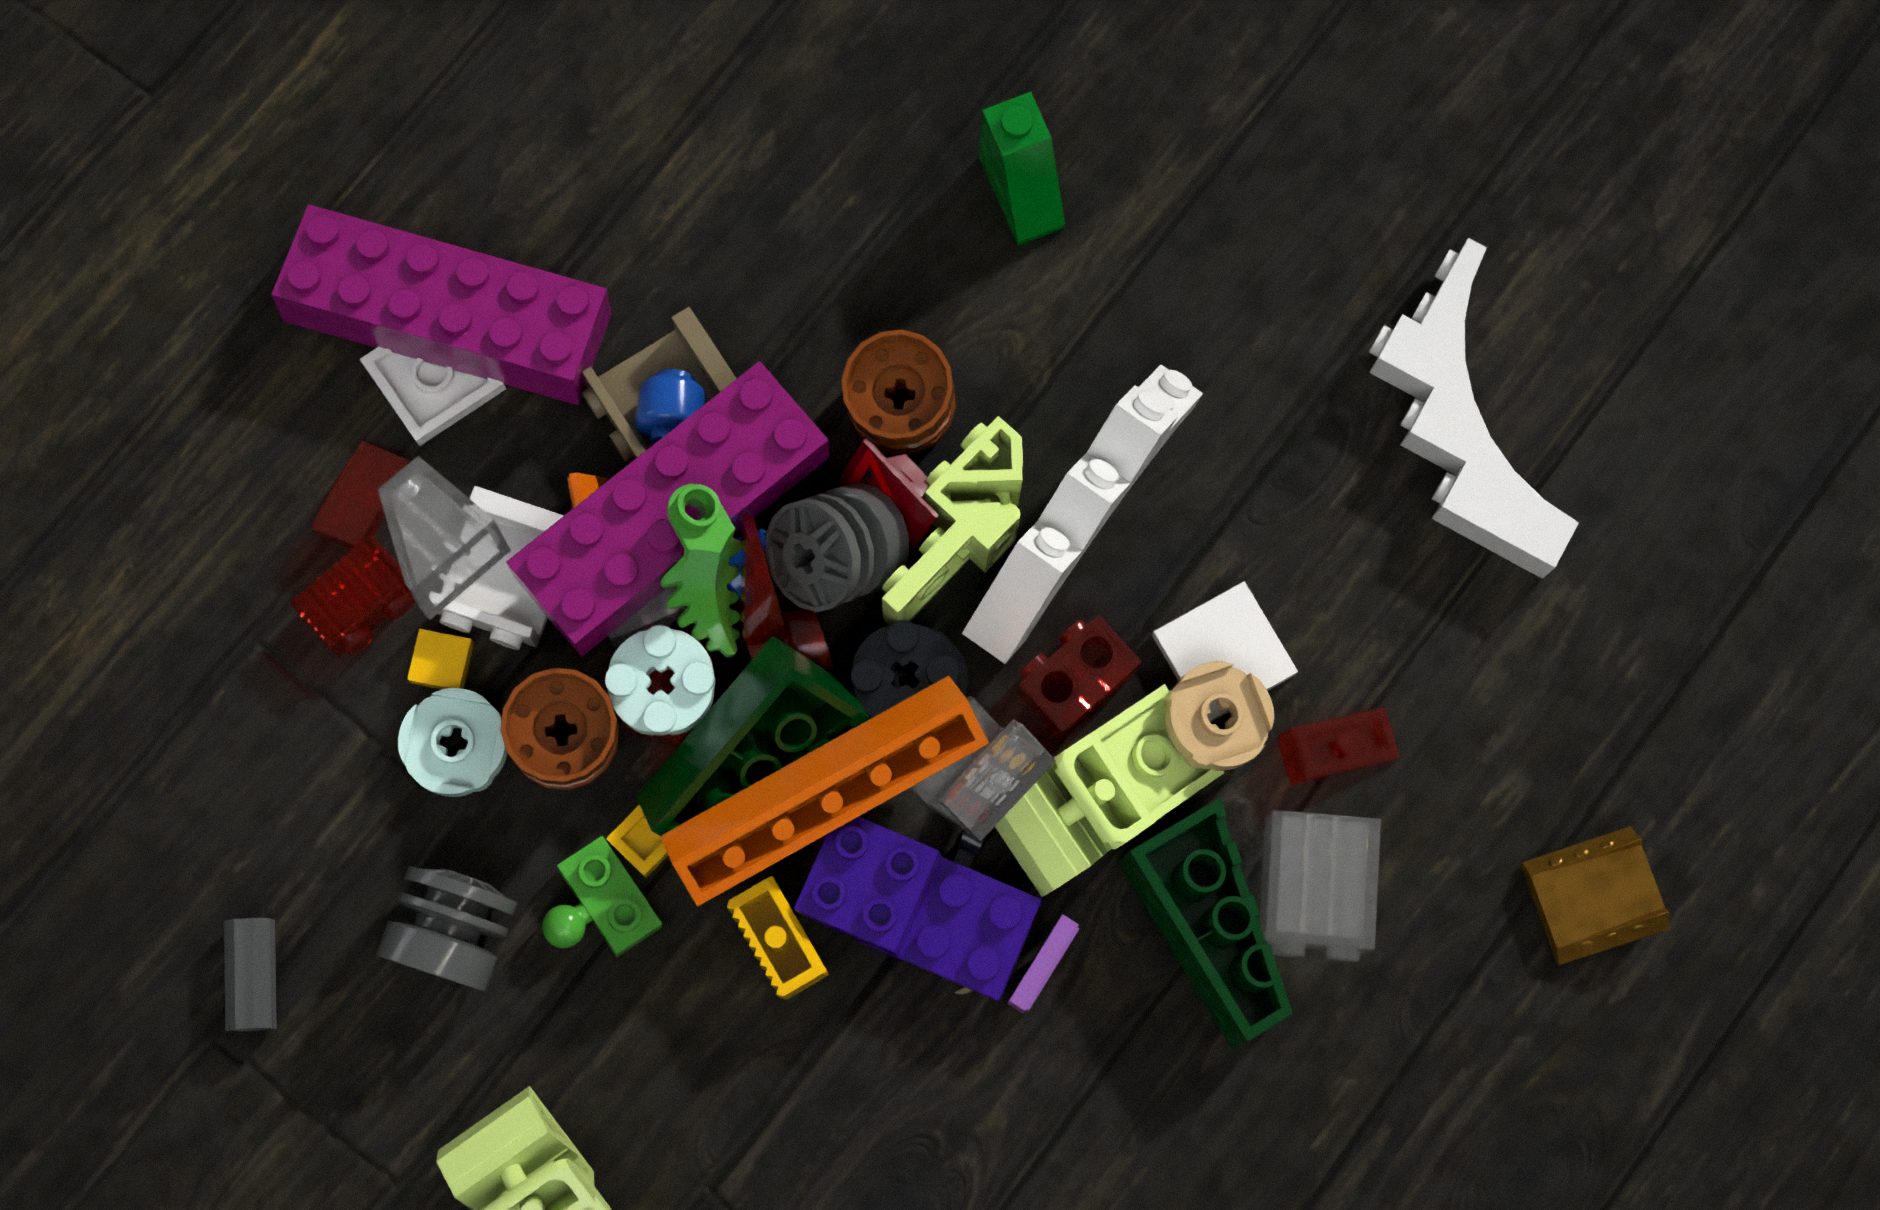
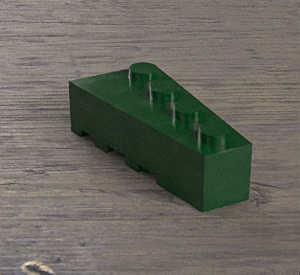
M772 636L636 798L651 831L661 836L830 742L832 738L849 725L855 728L870 717L848 684Z
M1220 797L1130 850L1118 864L1231 1048L1234 1049L1287 1018L1293 1012L1271 946L1266 944L1258 919L1260 913L1254 895L1250 896L1240 866L1242 860L1236 842H1232L1225 821L1227 815Z

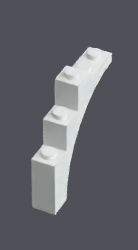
M1468 238L1459 254L1450 249L1434 276L1443 281L1436 295L1433 296L1426 292L1412 318L1402 314L1394 329L1383 326L1369 353L1378 357L1369 373L1416 397L1400 426L1408 429L1401 446L1449 471L1444 475L1432 497V500L1440 503L1432 519L1543 579L1556 567L1579 522L1544 500L1514 471L1491 438L1474 400L1465 361V317L1471 285L1487 247Z
M1160 365L1139 387L1134 385L1115 405L1087 453L1067 472L1038 521L1015 545L962 632L963 635L1004 664L1021 647L1068 575L1118 504L1161 447L1194 409L1203 395L1201 391L1192 386L1191 381L1185 375L1175 370H1168L1163 365Z

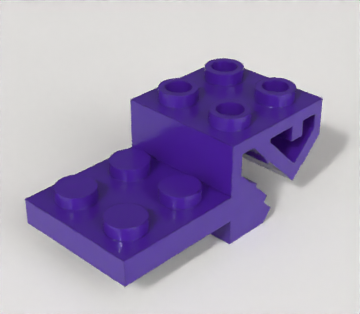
M857 817L826 835L794 910L829 929L855 937L857 942L899 961L903 960L1000 1002L1041 906L1042 899L941 856L939 850L864 818Z

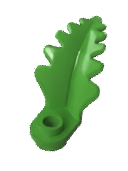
M686 484L676 489L667 503V517L684 547V555L661 580L663 588L678 586L667 599L666 606L668 609L687 606L686 610L677 619V624L681 628H685L695 623L690 636L697 641L708 638L706 644L708 651L719 650L725 657L731 658L737 652L736 640L740 637L739 631L732 628V625L739 621L740 615L736 610L730 609L729 605L735 604L739 596L737 592L728 590L727 585L738 577L739 569L736 566L729 565L728 562L739 553L742 543L733 538L735 527L716 493L705 485ZM685 506L697 508L701 514V519L695 520L689 517L685 512Z

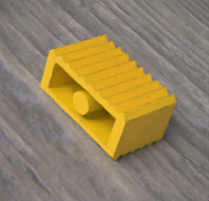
M773 876L764 879L729 900L727 909L733 914L732 918L736 923H739L738 928L744 933L743 937L746 941L750 942L749 947L752 951H755L754 956L756 959L761 961L760 966L763 970H766V977L772 980L771 986L777 989L776 995L779 998L787 1000L829 975Z

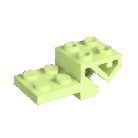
M999 416L988 427L983 423L978 424L961 444L965 451L951 465L946 460L941 462L927 477L926 481L929 485L924 497L939 515L933 524L937 529L930 534L919 548V551L923 554L921 558L910 569L904 565L899 567L884 583L882 589L886 594L882 598L883 620L889 625L901 620L910 622L969 559L986 572L1016 540L1020 520V509L1017 506L1023 481L1022 437Z
M1165 684L1046 763L1045 768L993 823L1041 897L1054 891L1089 868L1111 849L1115 850L1128 842L1163 815L1224 774V771L1192 767L1173 745L1165 725V699L1170 692Z
M530 1086L438 1150L436 1162L455 1199L472 1210H612L594 1186L593 1169Z

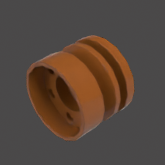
M906 330L879 332L861 342L847 359L841 379L843 400L850 420L861 439H867L883 453L894 456L903 454L915 455L936 445L949 430L956 410L951 367L941 349L925 336ZM899 390L908 391L909 399H911L905 401L904 409H895L892 400L897 398Z
M551 668L531 674L513 689L503 707L500 731L507 753L528 779L547 789L569 791L591 784L607 771L617 753L620 729L611 699L596 680L577 670ZM565 720L570 729H577V734L568 736V745L559 746L556 738L548 737V734L557 730V722Z

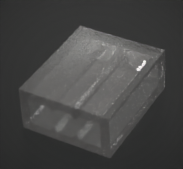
M1272 810L1265 817L1260 925L1266 944L1272 946L1273 955L1305 957V948L1327 950V960L1359 962V953H1368L1375 950L1381 819Z

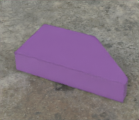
M1062 914L1007 1004L1021 1013H1027L1080 929L1078 928L1079 924Z

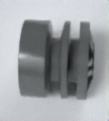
M854 482L784 505L772 517L766 533L765 556L771 576L783 595L800 608L819 612L835 608L843 603L853 601L859 596L868 595L882 589L888 578L899 567L906 565L909 558V535L903 515L890 496L875 485Z
M408 866L404 879L427 890L423 899L406 893H398L396 900L403 906L418 913L414 924L388 921L376 956L486 992L498 958L491 952L478 946V940L480 935L506 937L509 929L487 921V915L489 910L514 916L518 903L506 898L493 888L492 885L478 879L443 868L420 869Z

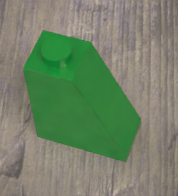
M1032 92L983 109L979 158L1017 246L1065 228L1052 138Z

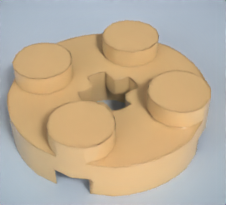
M1213 661L1198 665L1182 676L1166 696L1165 725L1168 735L1178 752L1194 768L1225 771L1240 767L1261 752L1267 741L1268 733L1272 730L1274 708L1267 689L1252 673L1246 675L1240 669L1233 668L1234 664L1224 661ZM1210 703H1216L1220 710L1228 709L1232 718L1225 722L1226 729H1219L1216 724H1211L1208 720L1207 714L1211 712Z

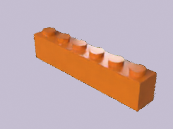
M947 676L661 835L672 865L698 907L989 744V741L968 700L951 677Z

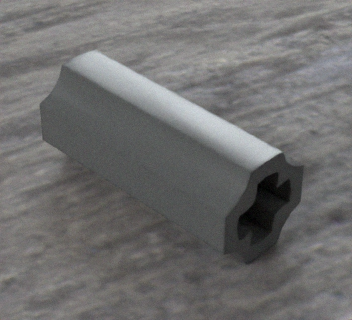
M270 918L224 921L225 1031L248 1032L277 1029L275 920Z

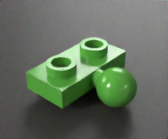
M603 835L557 865L558 871L580 903L575 907L558 905L547 912L542 922V931L545 939L551 945L558 948H569L576 945L583 938L586 925L593 921L615 956L618 957L662 928L661 921Z

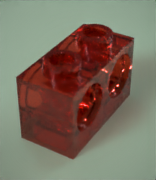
M1100 615L1096 616L1088 624L1082 618L1076 621L1060 636L1059 640L1063 646L1049 658L1044 653H1040L1019 673L1024 680L1019 684L1017 693L1059 740L1133 676L1142 663L1137 655ZM1088 645H1099L1107 651L1110 661L1101 668L1090 667L1083 661L1081 650ZM1050 679L1062 680L1070 689V697L1061 703L1050 702L1043 696L1041 685Z

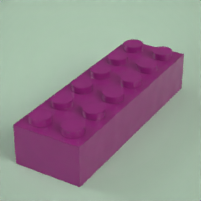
M310 204L306 208L271 294L284 322L371 347H382L396 354L414 359L420 358L424 362L447 368L446 366L452 367L453 370L480 378H491L501 381L505 385L575 405L580 404L583 396L581 392L585 390L587 384L582 371L590 366L593 368L611 318L607 288Z
M759 361L526 545L506 563L518 583L580 657H582L667 589L661 586V580L684 555V547L667 517V503L676 489L686 484H701L712 489L718 496L719 501L735 527V534L829 458V440ZM685 506V512L689 517L695 520L701 519V514L697 508Z

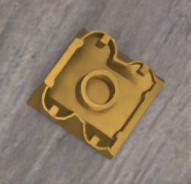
M1631 826L1522 862V870L1553 955L1559 965L1669 930V911L1665 908L1642 847V839Z

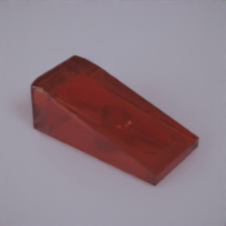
M361 441L321 506L311 529L320 537L366 555L410 465V461Z
M750 513L742 515L739 615L743 637L752 638L781 630L784 622L754 515L751 516Z
M1385 707L1293 727L1278 735V744L1292 786L1400 758Z

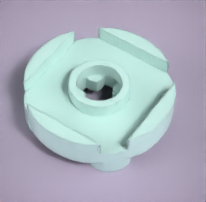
M662 625L652 626L648 630L640 631L625 640L610 660L605 683L613 708L625 724L641 734L663 736L684 733L701 721L713 703L716 681L712 661L704 647L695 638L683 631L670 629ZM669 669L675 673L670 679L675 688L668 695L662 690L657 691L654 695L647 690L652 683L649 675L654 670L662 673Z
M462 688L441 689L432 693L433 696L424 699L419 705L415 704L404 717L398 736L399 754L406 765L408 773L422 787L442 796L459 797L486 789L492 783L493 778L501 771L508 754L500 731L502 715L483 696ZM453 728L462 729L461 736L468 741L466 749L458 750L454 757L447 756L448 749L440 745L441 737L451 736Z

